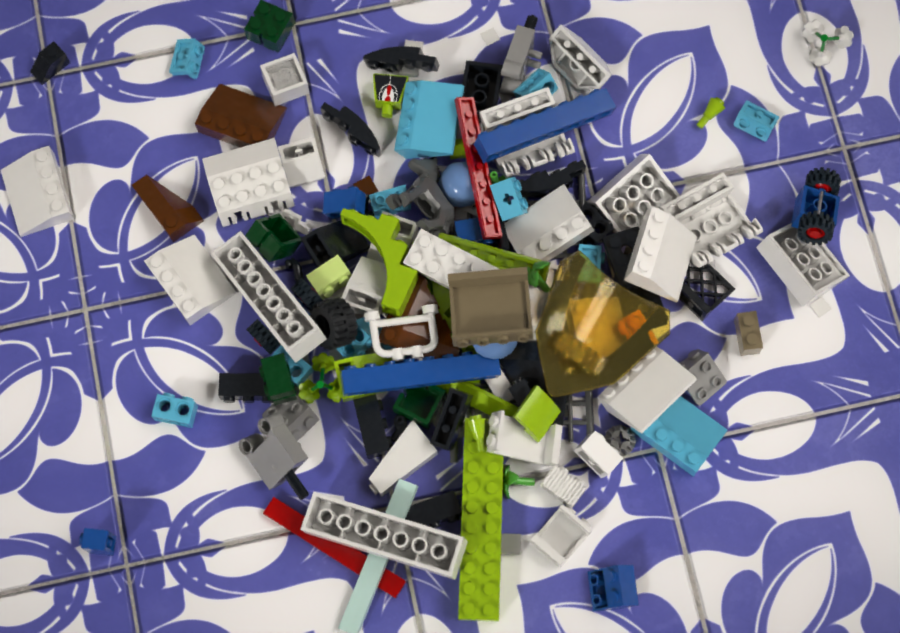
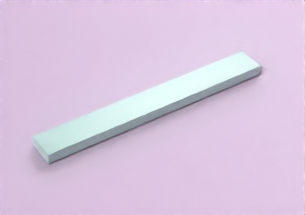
M399 478L385 513L405 519L419 486ZM368 553L338 629L348 633L360 632L389 559Z

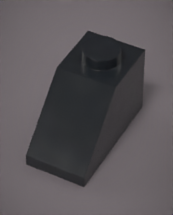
M53 41L39 52L30 72L43 85L70 64V61L65 52Z

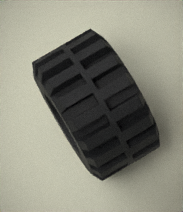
M336 297L312 306L313 308L310 310L311 315L309 316L327 338L320 344L321 347L325 350H333L355 341V336L358 333L357 319L353 309H351L348 302L346 303L345 299Z

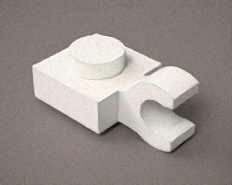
M288 209L283 210L281 216L296 232L299 231L304 235L312 232L314 227L312 223L302 222L301 215Z

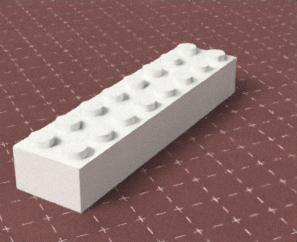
M420 229L403 261L404 266L406 265L417 270L420 275L448 289V274L499 269L423 229ZM529 284L533 333L537 334V329L550 294Z
M241 231L210 253L295 363L327 339L317 324Z
M313 492L300 529L306 534L456 580L468 543L462 536L317 492Z

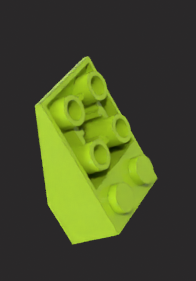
M376 353L333 361L343 402L383 393L343 397L340 372L344 370V367L356 366V368H364L365 364L376 363V366L384 365V362L392 361V357L383 358Z

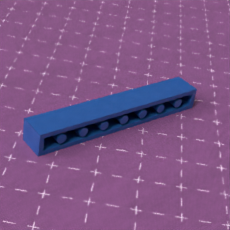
M606 88L602 90L595 89L586 96H577L573 101H563L557 107H547L541 113H531L525 119H515L509 125H499L493 131L481 132L478 134L474 146L483 163H487L612 114L616 105Z
M473 352L461 353V356L456 357L453 354L442 355L440 359H434V356L422 358L423 361L405 359L403 363L395 364V361H387L381 366H376V363L365 364L364 368L346 366L340 372L343 397L498 378L501 375L499 359H489L480 354H473Z

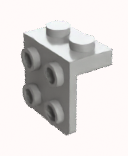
M699 349L693 350L684 361L679 362L697 378L687 391L698 405H702L727 382L708 352Z
M298 396L297 400L278 405L273 403L262 414L263 417L273 413L281 414L285 425L297 441L320 420L313 410Z

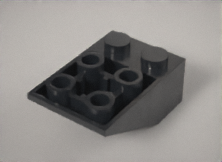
M341 220L317 228L301 237L302 244L316 268L336 255H339L345 263L370 248L360 232L342 224Z

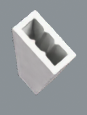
M414 420L410 422L369 477L371 484L368 486L375 495L379 493L383 497L396 487L399 478L405 480L438 455L436 448L430 444V441Z

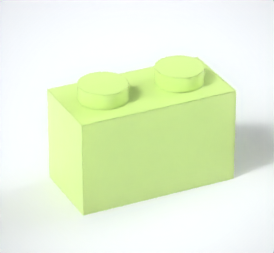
M336 255L307 274L306 277L318 295L324 300L332 296L340 288L345 287L351 277V273L339 255Z

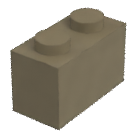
M757 312L737 313L734 318L740 356L760 354L763 349Z

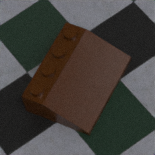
M219 83L203 105L196 119L195 126L198 133L241 148L274 138L287 107L282 105L275 106L273 102Z

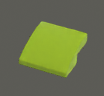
M537 385L532 388L512 417L525 427L524 431L537 442H540L561 411L554 401Z

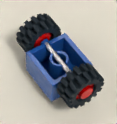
M820 167V170L818 168H814V171L810 170L809 174L807 173L805 185L795 199L791 227L798 229V236L801 237L802 241L806 240L805 243L807 244L809 242H812V245H815V243L822 245V242L827 244L833 238L840 197L838 193L841 178H839L840 175L836 174L835 170L830 171V168L824 170V167Z
M302 278L290 288L299 298L297 301L302 307L306 305L309 310L313 308L314 304L323 301L318 293ZM258 319L246 329L254 337L253 339L270 355L281 345L272 335L271 331Z

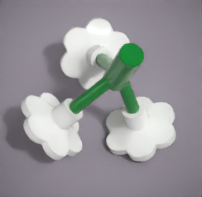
M814 19L812 22L808 21L804 25L805 29L802 31V36L806 37L808 42L819 39L822 42L819 49L813 48L809 56V60L814 62L816 66L830 64L832 53L825 48V44L828 41H833L839 49L852 45L854 34L852 31H849L848 26L836 28L834 31L835 36L828 37L826 34L822 35L825 27L820 24L819 20Z

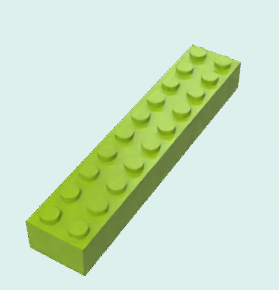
M465 418L461 536L468 543L460 564L458 620L499 622L503 456L487 452L486 440L490 429L489 419L485 421V435L483 438L486 451L478 452L476 440L466 422L470 418Z

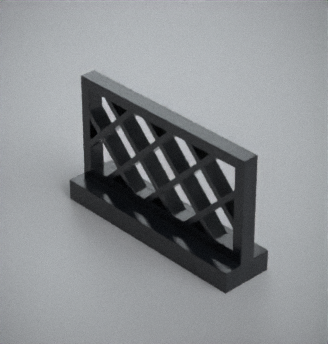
M708 262L700 268L688 265L687 279H684L679 300L703 321L735 291V288ZM690 271H698L700 279H690ZM703 272H710L713 275V280H703ZM690 283L700 284V292L693 291L690 288ZM704 284L713 285L714 293L704 292ZM717 285H723L728 291L726 293H717ZM704 296L714 297V304L711 307L704 302Z

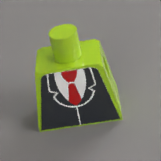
M373 73L375 106L378 109H382V117L392 118L393 110H401L405 85L406 82H409L408 76Z

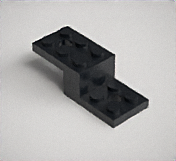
M639 226L602 237V242L614 272L613 283L625 316L639 310L638 307L640 305H646L649 308L648 313H643L647 321L658 308L666 313L659 295L624 281L639 233ZM623 246H629L632 249V252L630 254H624L621 251V248Z

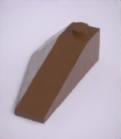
M145 175L131 185L173 242L204 222L193 205L150 176Z

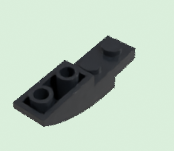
M389 47L363 56V60L368 68L372 70L383 69L390 73L401 72L403 66L408 69H422L425 72H438L440 66L436 57L424 55L420 47Z
M323 103L320 107L322 117L328 122L333 121L338 124L341 130L347 131L351 144L357 147L358 145L361 146L371 156H381L377 139L367 124L357 114L346 106H343L339 111L329 104Z
M583 160L573 161L566 168L553 171L550 174L551 176L548 175L546 170L542 172L537 171L525 181L519 180L522 187L521 195L523 198L543 197L563 184L569 189L572 187L573 178L585 173L586 165Z

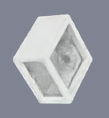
M295 53L260 65L262 77L275 106L309 94L308 82Z

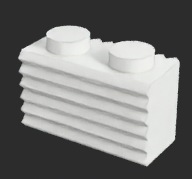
M554 465L541 481L540 486L563 504L573 508L586 491L585 483L578 477H571L565 467Z

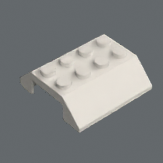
M549 87L480 111L483 132L493 131L499 125H509L515 119H525L531 113H541L547 107L553 108L556 103ZM564 133L497 158L495 163L503 176L508 178L513 176L514 173H520L519 164L527 171L531 167L535 168L548 163V160L550 162L554 161V151L562 158L565 154L575 153V149L571 139L568 138L566 140Z
M275 138L202 159L217 213L223 227L231 225L229 217H231L233 224L237 223L235 212L241 211L244 221L249 220L247 212H249L251 219L267 215L266 206L269 214L274 213L271 202L276 200L280 210L285 209L283 201L286 202L287 209L295 206Z
M724 172L660 208L662 211L671 214L697 236L690 263L698 268L706 265L707 262L713 261L711 254L720 257L745 242L743 237L752 239L763 232V228L758 220L754 218L751 222L731 195L734 186Z

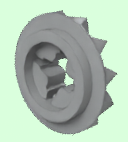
M623 425L613 426L605 435V441L610 446L615 447L619 451L620 456L629 454L635 447V434L629 427ZM621 433L622 439L627 441L623 442L619 448L618 441L612 439L618 438Z

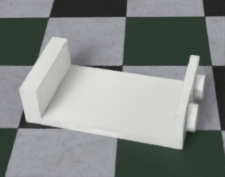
M500 410L491 414L489 419V435L486 440L487 452L544 466L558 465L563 426L558 424L551 425L541 441L537 442L524 431L525 427L517 420L506 416L505 411Z

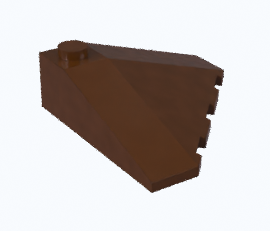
M418 275V281L401 317L423 314L422 306L437 304L438 309H440L435 296L431 295L427 287L426 277ZM438 310V313L435 314L438 344L433 351L423 353V358L434 356V359H440L442 355L453 354L456 357L459 355L460 349L458 346L453 347V341L450 336L452 332ZM388 314L386 319L397 317ZM428 322L382 327L379 340L381 344L392 348L428 345L431 340Z

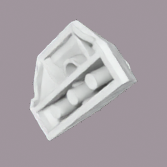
M560 25L550 36L549 44L552 65L577 90L600 89L612 76L606 62L581 37L565 26Z

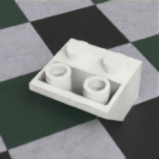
M314 137L278 146L289 188L326 179Z

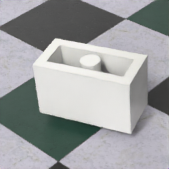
M593 431L574 449V452L600 478L608 476L623 458L615 447L610 446L605 441L606 439L602 434Z

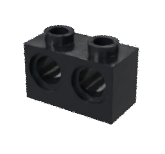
M586 202L580 208L584 215L591 217L588 221L594 230L602 228L604 233L600 234L594 231L585 238L592 245L600 246L603 243L602 237L613 233V224L608 218H603L599 214L600 212L596 206Z

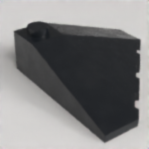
M517 341V346L512 353L499 359V363L507 372L505 375L511 383L520 377H523V379L531 378L534 385H538L561 411L552 425L558 424L563 426L567 394L554 396L549 393L539 342Z

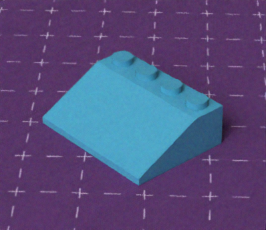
M423 80L406 82L394 151L405 159L453 155L459 123L454 100L456 97H463L464 86Z
M682 396L643 433L638 432L632 427L630 428L633 433L693 477L728 431Z

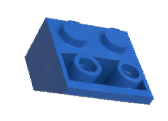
M614 565L587 571L593 612L623 609L639 605L633 565Z

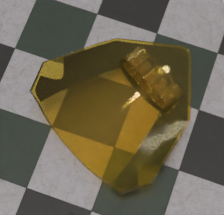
M577 251L561 260L535 330L540 362L549 395L560 397L615 384L670 335V310L625 289L599 270L581 251Z

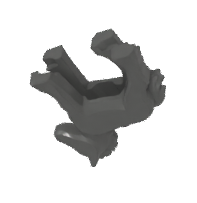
M437 157L410 160L408 167L419 177L406 192L390 194L385 202L391 210H394L402 205L405 208L414 201L421 212L428 217V220L425 218L419 220L416 223L418 227L437 237L440 233L449 234L454 222V209L437 185L440 178Z

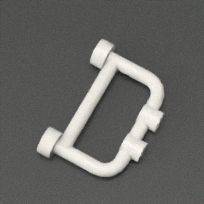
M437 304L422 306L423 314L397 318L380 319L379 311L364 313L365 322H369L372 346L375 353L383 358L392 357V361L397 362L403 361L404 356L411 355L412 359L423 358V353L433 351L438 344L435 314L438 313ZM428 322L431 339L428 345L394 348L391 350L381 348L378 328Z

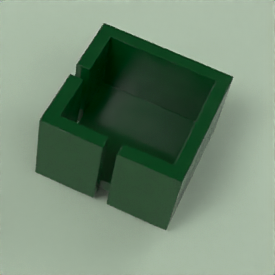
M260 0L253 12L254 17H250L244 28L246 38L259 45L263 43L264 47L279 53L295 25L294 15L289 11Z
M280 213L271 215L268 218L256 219L245 235L253 246L260 248L259 252L268 262L292 256L302 243L300 235Z
M284 353L260 359L262 365L259 366V371L263 381L267 383L263 387L268 400H272L274 405L297 400L294 384L291 382L292 376L289 364Z
M428 386L429 391L426 390L427 387L403 389V393H400L393 406L394 413L404 415L406 419L414 420L416 424L429 430L446 397V390L437 386Z

